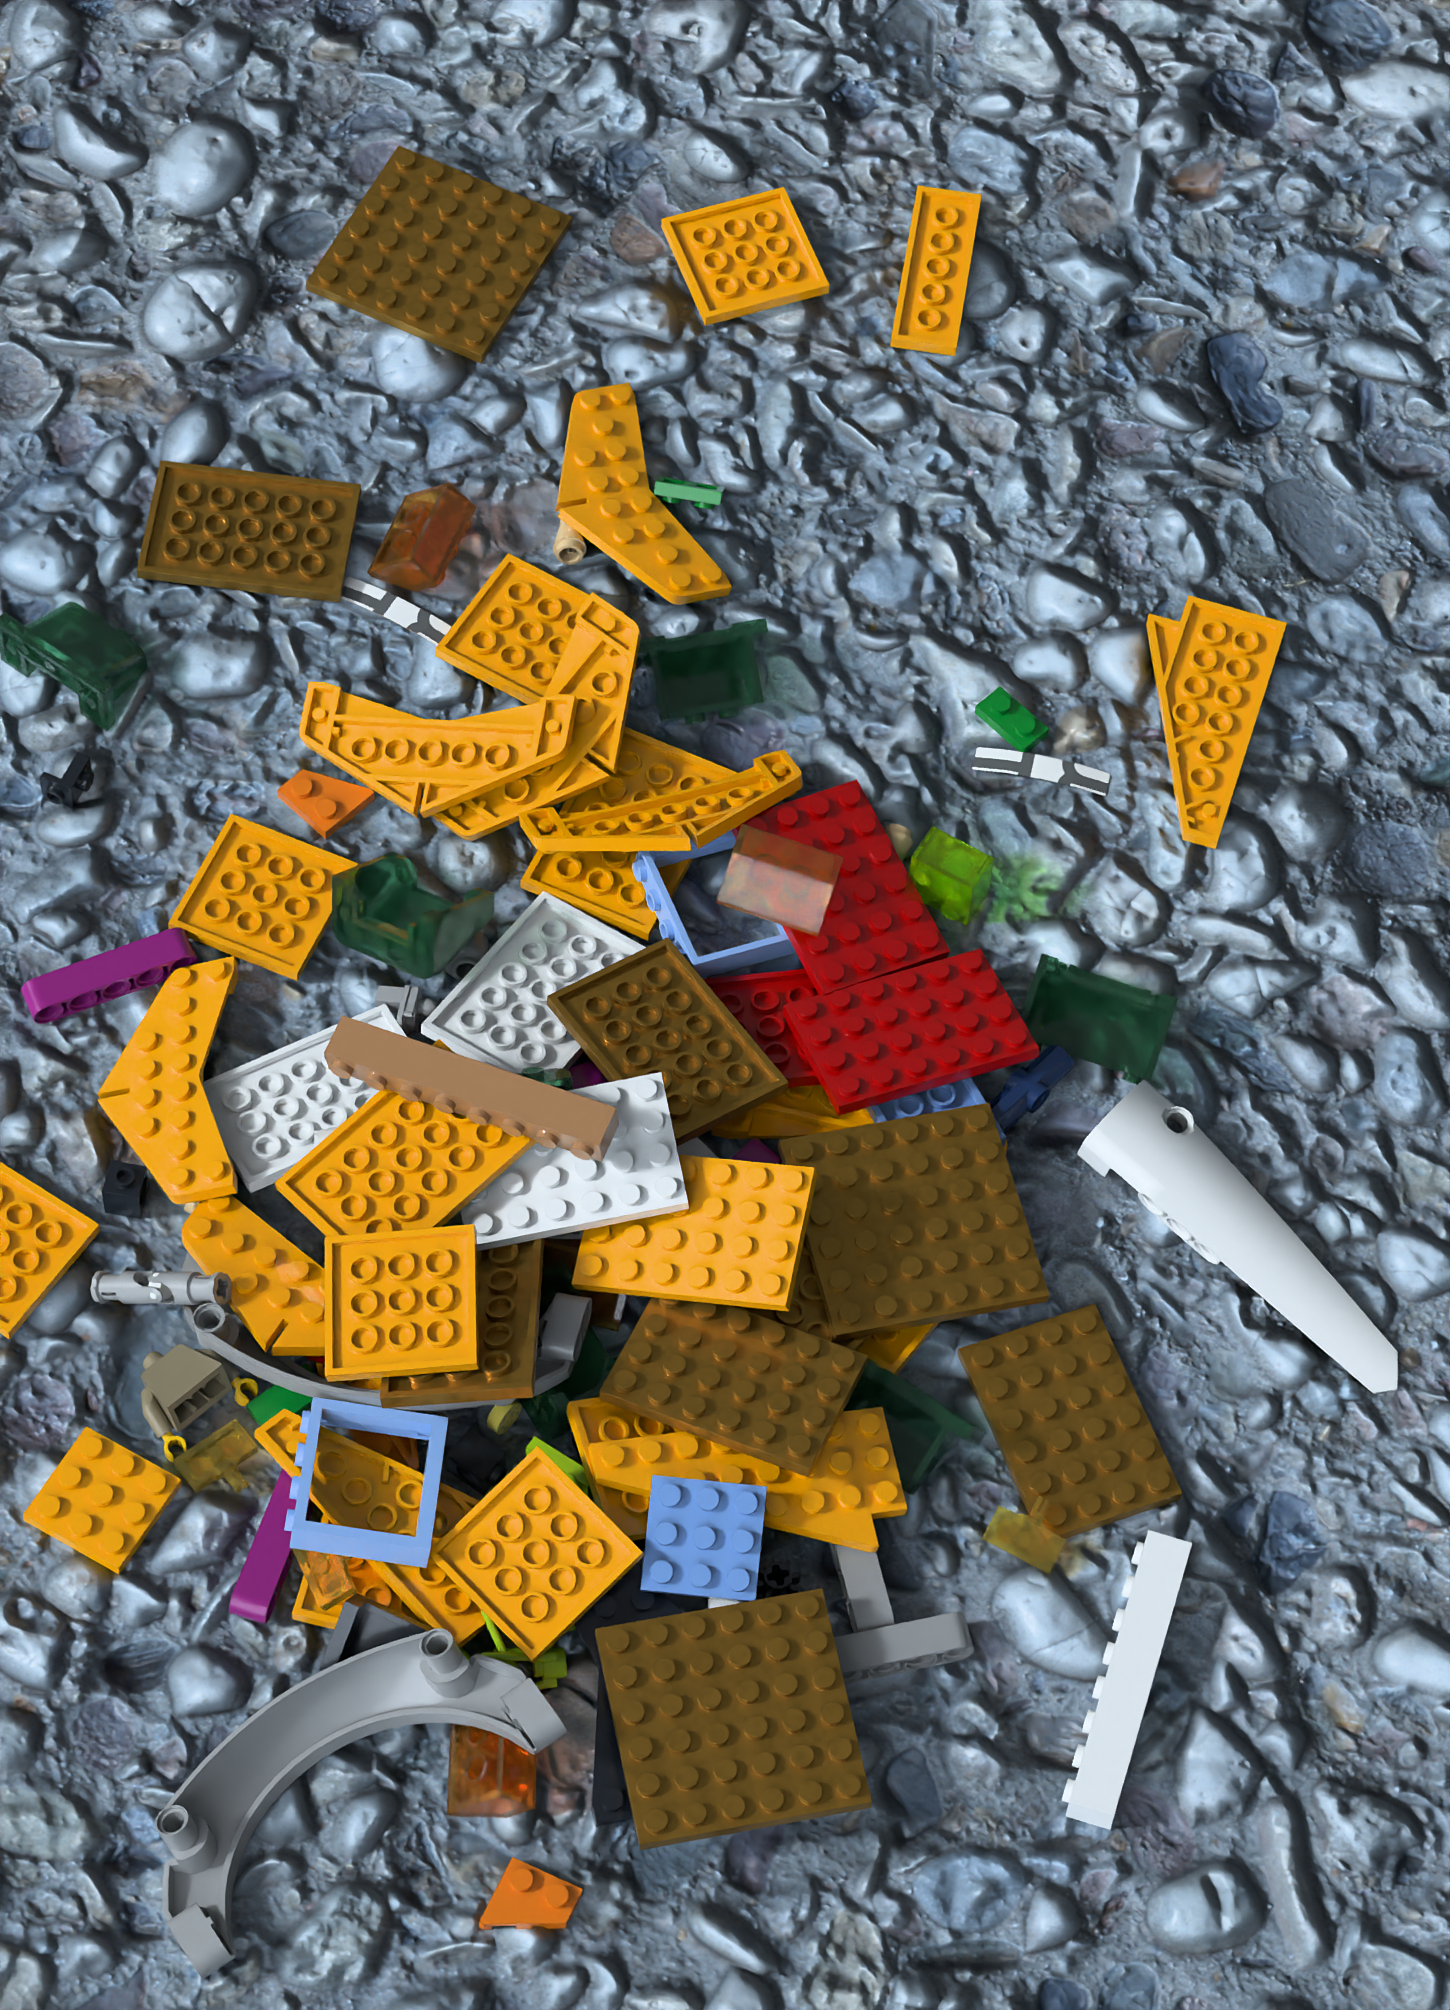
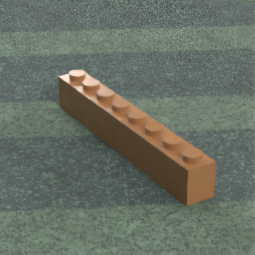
M343 1015L324 1052L328 1069L338 1077L344 1079L353 1077L362 1080L373 1089L381 1091L388 1089L397 1092L401 1097L411 1102L421 1100L430 1103L441 1112L447 1114L456 1112L465 1115L476 1124L487 1125L488 1123L500 1127L511 1136L521 1137L524 1135L536 1139L544 1147L551 1149L559 1147L568 1150L575 1157L582 1160H590L592 1158L602 1162L619 1126L616 1107Z

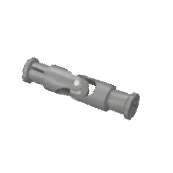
M97 1271L92 1277L90 1290L94 1301L101 1304H106L110 1300H120L123 1304L198 1305L202 1301H212V1303L218 1305H225L231 1297L232 1283L229 1275L223 1272L202 1275L200 1272L124 1271L121 1274Z

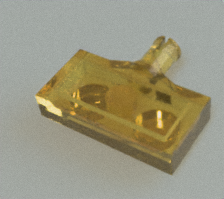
M235 1418L175 1458L174 1466L196 1493L215 1480L222 1478L228 1481L236 1493L242 1492L241 1487L245 1490L249 1482L245 1480L237 1468L242 1462L258 1452V1446Z
M1040 1496L1037 1497L1028 1516L1015 1514L999 1505L982 1537L983 1541L1049 1575L1067 1543L1066 1539L1050 1532L1042 1523L1052 1503L1048 1500L1044 1502V1498Z
M292 1548L319 1608L327 1611L358 1592L348 1572L347 1561L353 1557Z

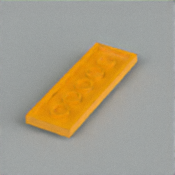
M917 185L890 347L956 356L981 204V194Z

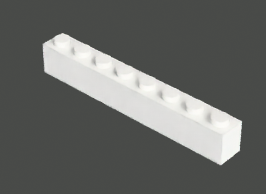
M1148 1530L1145 1543L1137 1541L1131 1563L1138 1565L1135 1576L1127 1575L1122 1592V1597L1128 1598L1126 1609H1117L1112 1630L1119 1632L1116 1643L1109 1641L1107 1643L1102 1664L1109 1665L1106 1677L1098 1675L1092 1698L1099 1699L1096 1711L1088 1709L1082 1732L1088 1733L1089 1736L1086 1746L1078 1744L1072 1763L1073 1767L1079 1768L1076 1780L1068 1778L1062 1801L1069 1803L1066 1817L1111 1829L1191 1550V1542Z

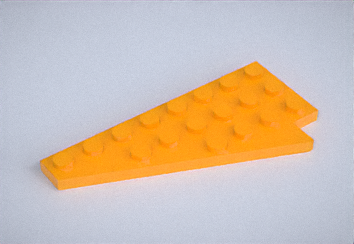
M1188 595L1180 622L1149 613L1146 627L1182 840L1216 849L1287 623Z
M882 1407L842 1412L809 1478L685 1431L590 1443L588 1447L595 1483L649 1498L652 1475L766 1486L763 1526L869 1553L876 1552L879 1547L873 1519L902 1516L907 1511Z
M283 1409L257 1428L254 1437L291 1478L293 1476L300 1477L302 1467L294 1466L298 1443H306L307 1434L299 1433L302 1417ZM320 1426L309 1498L334 1525L415 1537L424 1474ZM440 1482L431 1548L480 1501ZM430 1557L427 1568L365 1559L423 1624L434 1629H447L452 1634L459 1648L487 1627L481 1613L482 1610Z

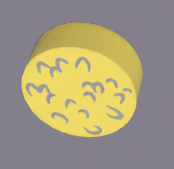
M515 1400L506 1406L495 1405L487 1418V1426L498 1435L505 1433L516 1421L521 1411V1404Z

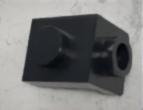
M77 752L62 778L43 772L40 776L42 795L52 803L65 804L73 808L82 792H87L93 783L94 772H92L90 757Z

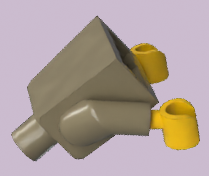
M180 1344L176 1345L164 1356L160 1352L153 1351L143 1361V1368L145 1369L141 1375L145 1386L141 1392L143 1415L157 1438L162 1437L164 1440L165 1456L173 1463L175 1459L169 1448L173 1445H179L182 1447L185 1455H187V1445L182 1437L173 1435L172 1429L180 1432L233 1389L232 1386L236 1389L234 1393L235 1401L241 1406H246L249 1403L248 1397L241 1390H249L255 1397L258 1393V1385L253 1379H241L238 1376L240 1371L229 1360L215 1351L207 1349L193 1350Z

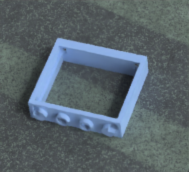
M731 830L699 849L690 839L691 851H638L632 865L633 874L638 882H642L646 891L647 905L652 912L655 911L658 917L661 936L663 939L668 937L701 978L796 953L746 859L781 935L697 957L657 868L738 847L739 844Z
M313 1397L311 1411L303 1410L299 1433L307 1434L305 1444L298 1443L294 1466H301L302 1469L300 1477L293 1476L289 1499L297 1501L295 1510L287 1509L284 1530L292 1531L289 1548L427 1568L448 1417ZM320 1424L429 1441L415 1537L306 1521Z

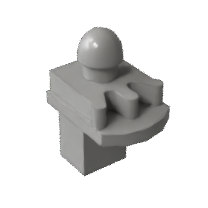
M379 985L375 997L377 1007L385 1003L391 1013H398L397 1023L405 1035L409 1031L418 1032L421 1014L429 1016L438 1007L435 1001L423 999L419 987L405 985V987Z

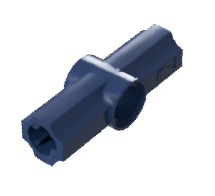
M1051 1044L1027 1068L1021 1066L1015 1070L1004 1084L1003 1090L989 1103L992 1113L1004 1134L1027 1112L1031 1114L1036 1112L1047 1100L1051 1089L1073 1069L1074 1062L1071 1060L1068 1052L1061 1046Z

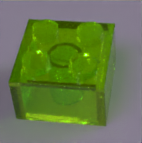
M932 826L911 856L909 876L925 904L941 911L950 920H958L968 925L988 896L994 858Z

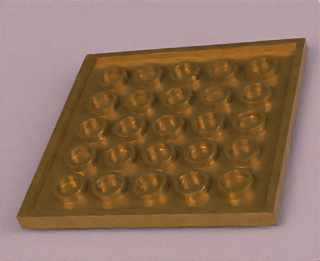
M398 146L306 281V290L482 364L572 226V217L407 148Z
M989 1103L779 1140L778 1150L783 1165L814 1167L818 1173L804 1239L834 1342L1048 1301L1050 1296Z
M822 1588L595 1629L640 1850L871 1808V1795Z

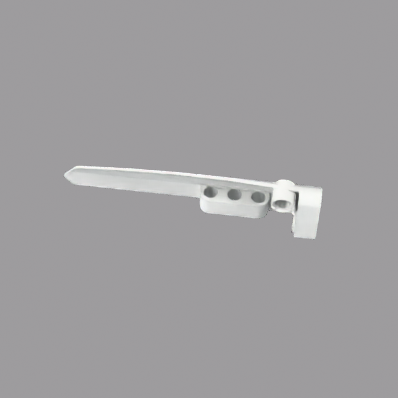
M1145 1079L1141 1081L1092 1130L1082 1143L1077 1155L1101 1176L1105 1177L1110 1168L1113 1169L1139 1192L1138 1197L1142 1204L1195 1251L1213 1264H1219L1220 1261L1224 1263L1373 1394L1397 1390L1398 1352L1292 1229L1194 1123L1192 1114L1183 1107L1175 1106ZM1176 1121L1182 1126L1183 1132H1173L1168 1128L1167 1122Z

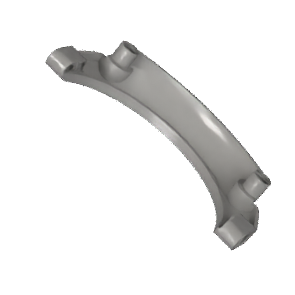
M187 1252L182 1271L200 1272L202 1275H206L190 1253ZM558 1292L547 1311L539 1320L538 1335L543 1346L537 1348L534 1396L551 1389L570 1377L573 1367L579 1358L592 1312L591 1298ZM202 1301L198 1305H181L192 1332L196 1333L198 1342L204 1349L217 1352L251 1374L290 1391L312 1398L318 1397L382 1407L380 1401L381 1390L356 1388L336 1382H328L327 1379L298 1366L286 1356H272V1344L265 1353L228 1303L218 1305L212 1303V1301ZM516 1399L396 1407L390 1409L443 1411L489 1404L506 1406Z
M436 1628L369 1649L316 1673L273 1699L234 1730L201 1762L173 1795L164 1809L159 1812L155 1820L157 1832L175 1857L164 1863L162 1913L168 1920L166 1922L200 1977L202 1979L206 1978L237 1957L231 1927V1903L239 1863L252 1834L270 1806L301 1774L324 1757L360 1738L391 1728L422 1723H453L484 1729L511 1740L532 1755H535L568 1732L532 1679H527L522 1670L484 1655L475 1654L468 1661L452 1634L447 1629Z

